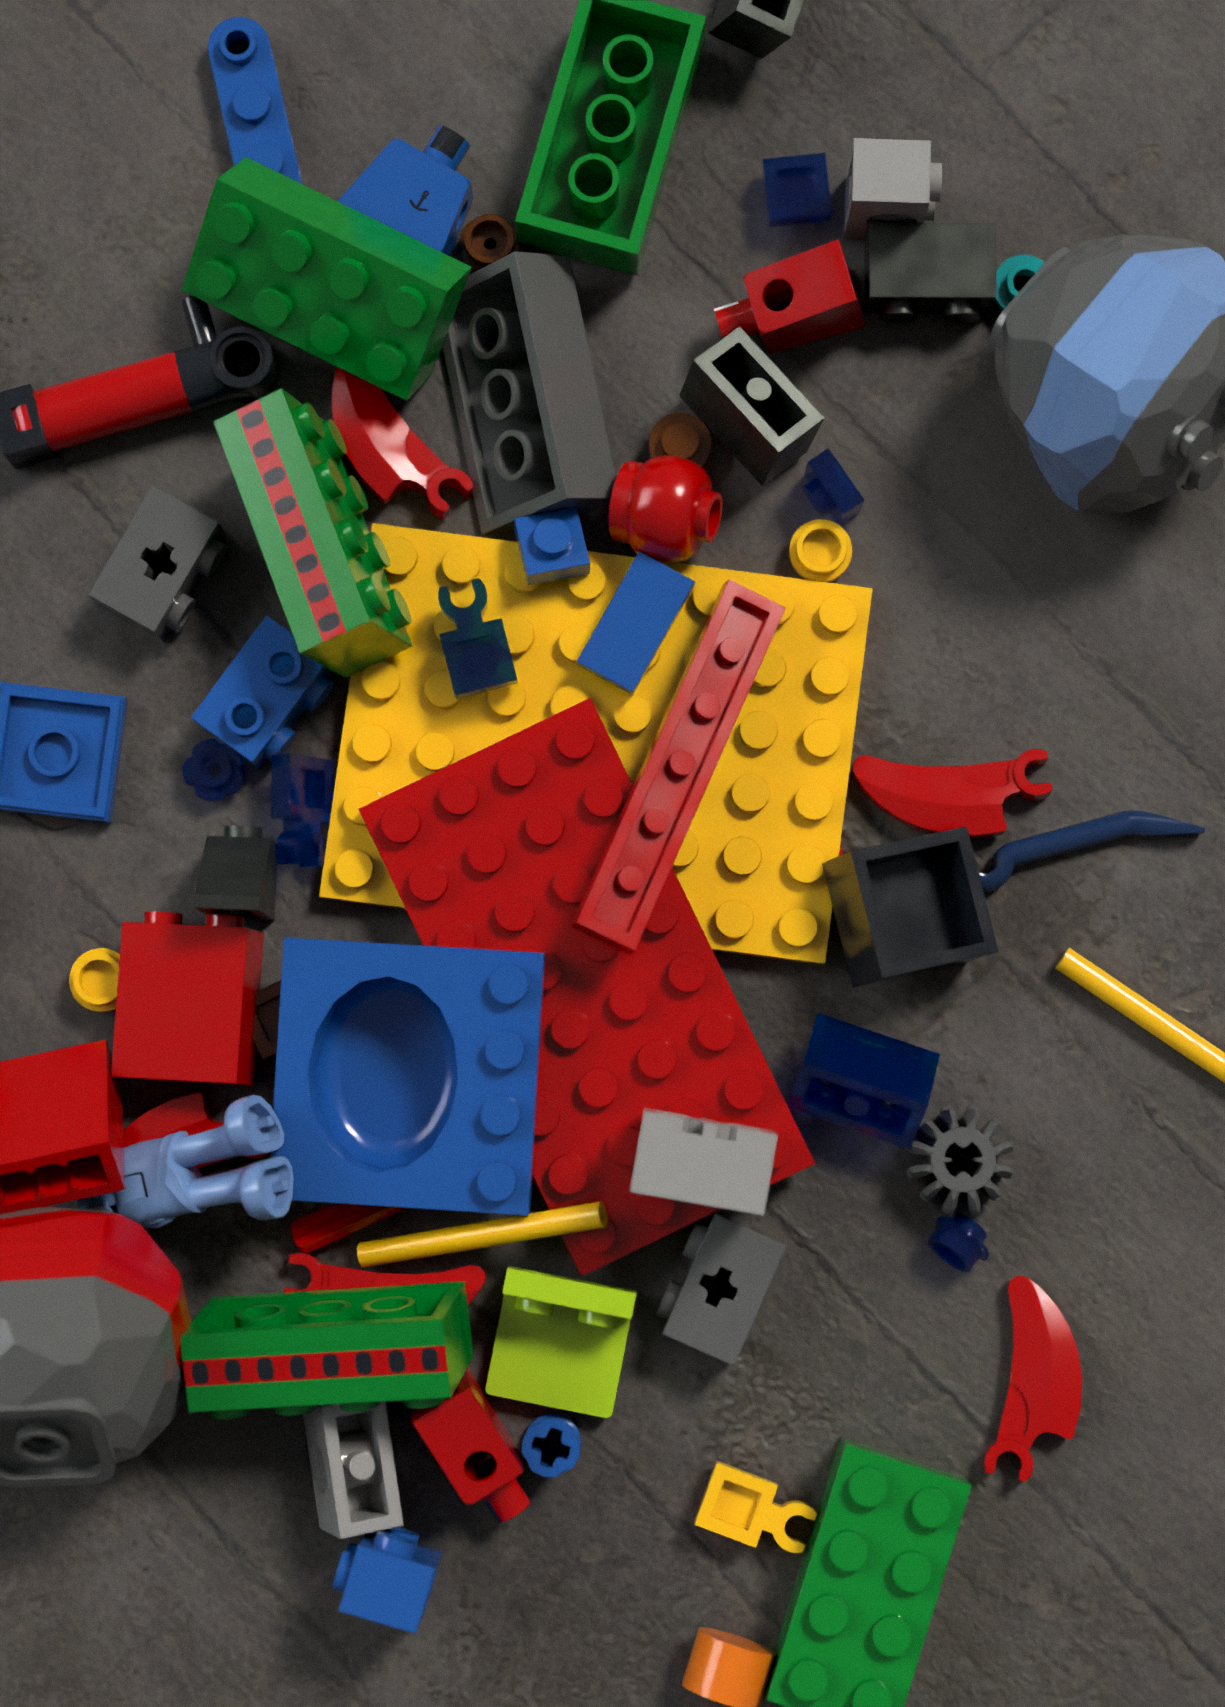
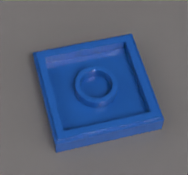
M0 682V811L112 824L128 699L123 696Z

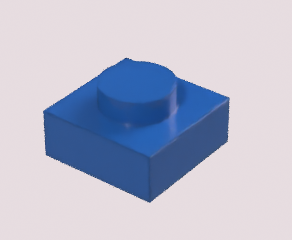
M577 507L514 518V529L527 586L590 574V560Z

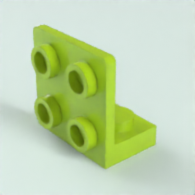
M509 1266L506 1271L502 1292L504 1297L485 1388L486 1393L492 1396L602 1418L611 1417L635 1304L636 1290Z

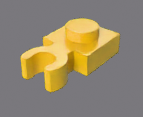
M716 1460L694 1520V1525L756 1548L761 1532L764 1530L773 1534L775 1541L782 1549L791 1553H803L806 1546L805 1543L799 1539L789 1537L785 1533V1524L790 1517L795 1515L815 1521L817 1512L811 1505L799 1500L788 1501L782 1505L774 1503L773 1499L778 1488L777 1483Z

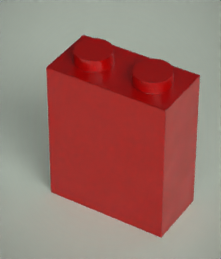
M145 911L144 923L122 922L111 1077L254 1086L256 1044L253 1040L255 1014L257 1016L259 1014V1007H256L257 991H260L264 933L245 928V917L224 914H206V926L182 925L183 914L160 911Z
M106 1039L0 1062V1215L125 1190L122 1085L118 1077H111L112 1055Z

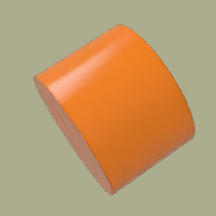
M699 1627L682 1686L697 1695L727 1706L761 1707L777 1653L769 1647L750 1639L713 1628Z

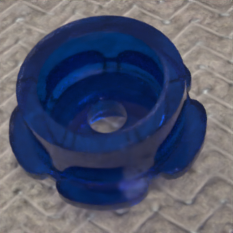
M215 739L203 740L193 747L191 758H187L184 761L182 771L184 781L187 785L195 788L194 792L199 798L205 801H219L224 796L234 795L242 787L245 780V773L242 771L244 758L226 744H219ZM212 764L219 765L220 772L218 775L212 776L209 774L208 769Z
M960 1213L955 1214L952 1219L940 1216L935 1220L936 1230L929 1238L928 1244L934 1253L947 1264L962 1272H970L979 1259L983 1261L988 1259L989 1250L983 1244L987 1234L974 1220Z

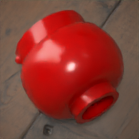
M661 455L650 458L645 463L628 460L622 465L617 474L612 489L608 519L609 532L612 540L630 544L637 554L640 551L661 563L686 561L699 551L703 542L711 543L715 539L722 516V496L719 492L712 491L710 477L704 468L688 459L672 455Z

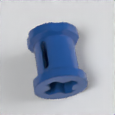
M548 1413L537 1417L530 1423L524 1434L522 1454L528 1461L529 1468L542 1477L555 1478L564 1471L571 1470L580 1455L581 1436L579 1430L571 1419L562 1414ZM550 1428L562 1431L561 1443L570 1447L569 1453L558 1452L554 1462L542 1459L543 1448L533 1443L535 1436L545 1438Z

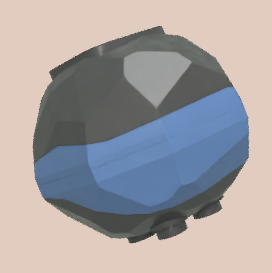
M1151 235L1104 237L1086 240L1076 244L1073 248L1063 247L1055 251L1002 311L995 322L990 337L991 348L995 355V370L1003 405L1011 425L1056 496L1080 512L1128 513L1158 502L1176 493L1180 488L1184 490H1192L1194 488L1199 491L1206 490L1215 482L1222 470L1223 458L1217 455V451L1225 443V260L1220 254L1201 243L1184 238Z

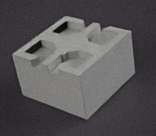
M644 1108L630 1192L764 1216L778 1135L773 1130L734 1123H722L712 1119L693 1118L688 1115Z

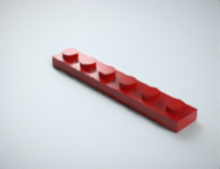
M730 579L722 585L571 927L624 953L631 954L636 950L786 607Z

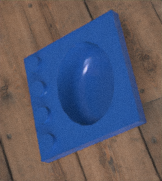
M284 937L273 1110L280 1120L284 1131V1143L279 1149L271 1151L270 1158L283 1156L289 1160L294 1178L292 1200L528 1216L531 1210L546 953Z

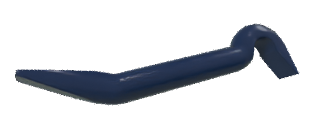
M1122 811L1008 842L994 853V870L989 874L979 872L983 892H989L1004 885L1010 878L1014 867L1130 835L1141 837L1201 835L1205 832V828L1145 811Z

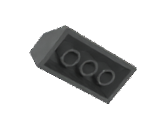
M515 251L468 276L442 345L469 476L474 486L473 495L482 535L515 530L514 518L572 507H577L579 516L610 503L612 489L616 480L570 258L563 255Z

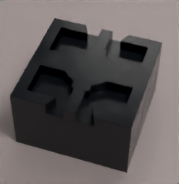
M967 826L852 850L822 863L853 988L966 963L998 952Z

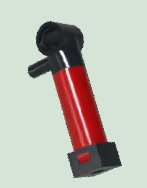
M188 295L182 300V306L193 347L35 390L31 384L0 392V444L3 455L15 469H20L58 458L56 450L235 400L242 403H252L269 395L275 389L279 378L277 360L266 337L255 329L246 326L232 327L217 337L208 303ZM251 353L260 358L256 371L247 377H237L229 373L231 362L241 354Z

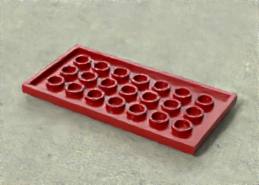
M591 697L358 809L424 946L546 953L533 1177L549 1210L600 1201L605 1205L607 1211L606 1227L562 1235L581 1277L723 1209L630 1192L644 1108L688 1115L693 1118L712 1119L722 1123H734L773 1130L778 1137L769 1186L815 1164L673 867L638 946L633 953H624L571 927L633 787Z

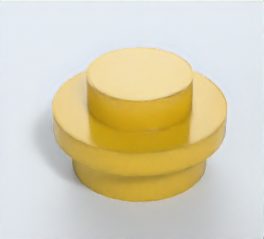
M816 519L803 524L796 530L790 542L789 558L795 571L804 579L830 582L840 577L848 568L852 558V543L849 535L840 525L830 520Z
M97 948L85 952L75 961L70 971L69 985L72 995L80 1005L95 1012H109L116 1009L120 953L111 949Z

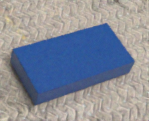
M639 551L577 660V665L633 695L695 586V581Z

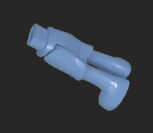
M251 1095L240 1098L229 1105L224 1112V1125L193 1135H189L187 1131H178L162 1138L138 1142L124 1147L125 1190L77 1200L78 1208L104 1207L141 1224L144 1229L160 1228L172 1222L177 1216L202 1213L209 1207L231 1203H242L248 1215L257 1220L281 1218L289 1211L293 1198V1170L287 1158L283 1156L273 1157L245 1167L205 1177L196 1167V1165L221 1159L259 1155L279 1149L284 1143V1131L280 1120L272 1107L261 1096Z

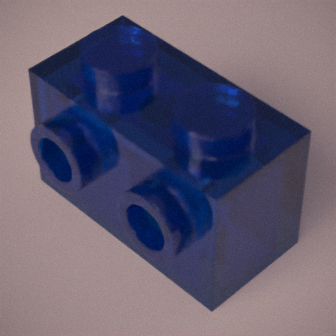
M817 1013L800 1058L787 1106L789 1109L910 1149L929 1104L940 1054Z

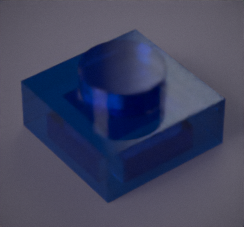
M825 153L763 159L762 173L769 227L831 221L832 207Z
M826 449L807 462L804 477L808 482L802 488L816 512L821 517H825L830 513L840 526L858 515L863 506L864 498L830 449Z

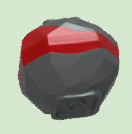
M91 1206L84 1209L42 1207L0 1215V1485L72 1486L105 1482L115 1474L116 1463L138 1456L172 1422L187 1397L181 1353V1336L187 1331L192 1320L181 1275L141 1224L104 1207Z

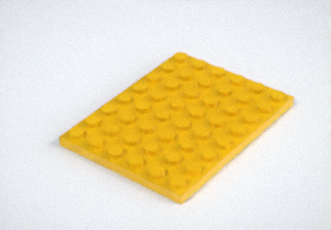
M372 523L371 532H375L378 535L389 557L390 566L383 569L391 590L397 589L400 592L411 615L412 623L405 626L412 647L350 675L319 892L321 899L406 910L358 809L590 697L634 785L720 589L730 579L786 608L672 867L713 951L818 965L825 964L832 902L822 863L838 857L840 851L873 588L683 563H662L695 581V586L635 693L631 695L578 666L577 660L635 557L587 551L590 560V574L527 586L518 542Z

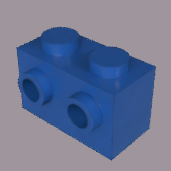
M266 615L190 718L203 730L260 770L267 760L275 764L287 752L297 735L291 727L305 708L310 712H314L323 703L334 685V681L328 678L333 671L300 654L293 634Z
M402 1527L366 1533L358 1545L350 1542L347 1551H343L332 1590L344 1593L339 1611L416 1634L426 1611L442 1551L417 1544L420 1535Z

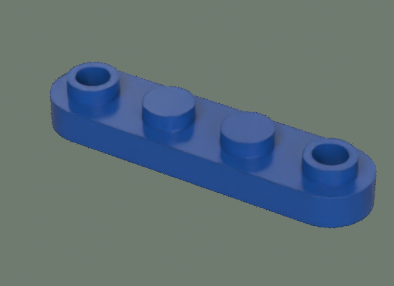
M233 17L224 20L215 27L210 35L208 54L233 163L235 165L243 158L248 157L303 184L268 35L264 28L252 19ZM243 39L250 43L247 51L242 54L236 55L228 51L230 44L235 40Z

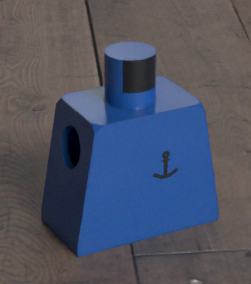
M438 126L423 152L407 142L395 138L357 178L338 202L451 256L473 201L471 182L456 172V169L468 152L470 144L457 132L445 126Z

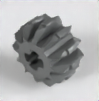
M951 1106L942 1107L940 1109V1119L944 1131L941 1132L932 1121L924 1118L918 1123V1127L931 1140L929 1145L918 1141L907 1142L906 1151L911 1154L924 1155L925 1164L913 1165L907 1168L906 1175L909 1179L920 1178L925 1175L930 1176L931 1180L918 1193V1196L923 1201H929L942 1188L945 1189L941 1200L942 1212L947 1214L954 1212L959 1192H961L964 1206L968 1213L975 1214L980 1212V1200L977 1189H980L992 1201L997 1202L1003 1197L1000 1188L990 1181L992 1175L1007 1179L1014 1177L1015 1169L1007 1165L996 1164V1155L1009 1154L1015 1150L1012 1141H1003L994 1145L989 1141L1002 1127V1123L997 1118L986 1122L979 1131L976 1130L979 1120L978 1107H967L963 1114L961 1127L958 1126L953 1108ZM950 1145L955 1148H965L969 1145L972 1148L975 1157L969 1158L968 1161L975 1162V1167L970 1174L964 1171H956L952 1174L948 1172L945 1162H951L952 1159L945 1157V1152Z

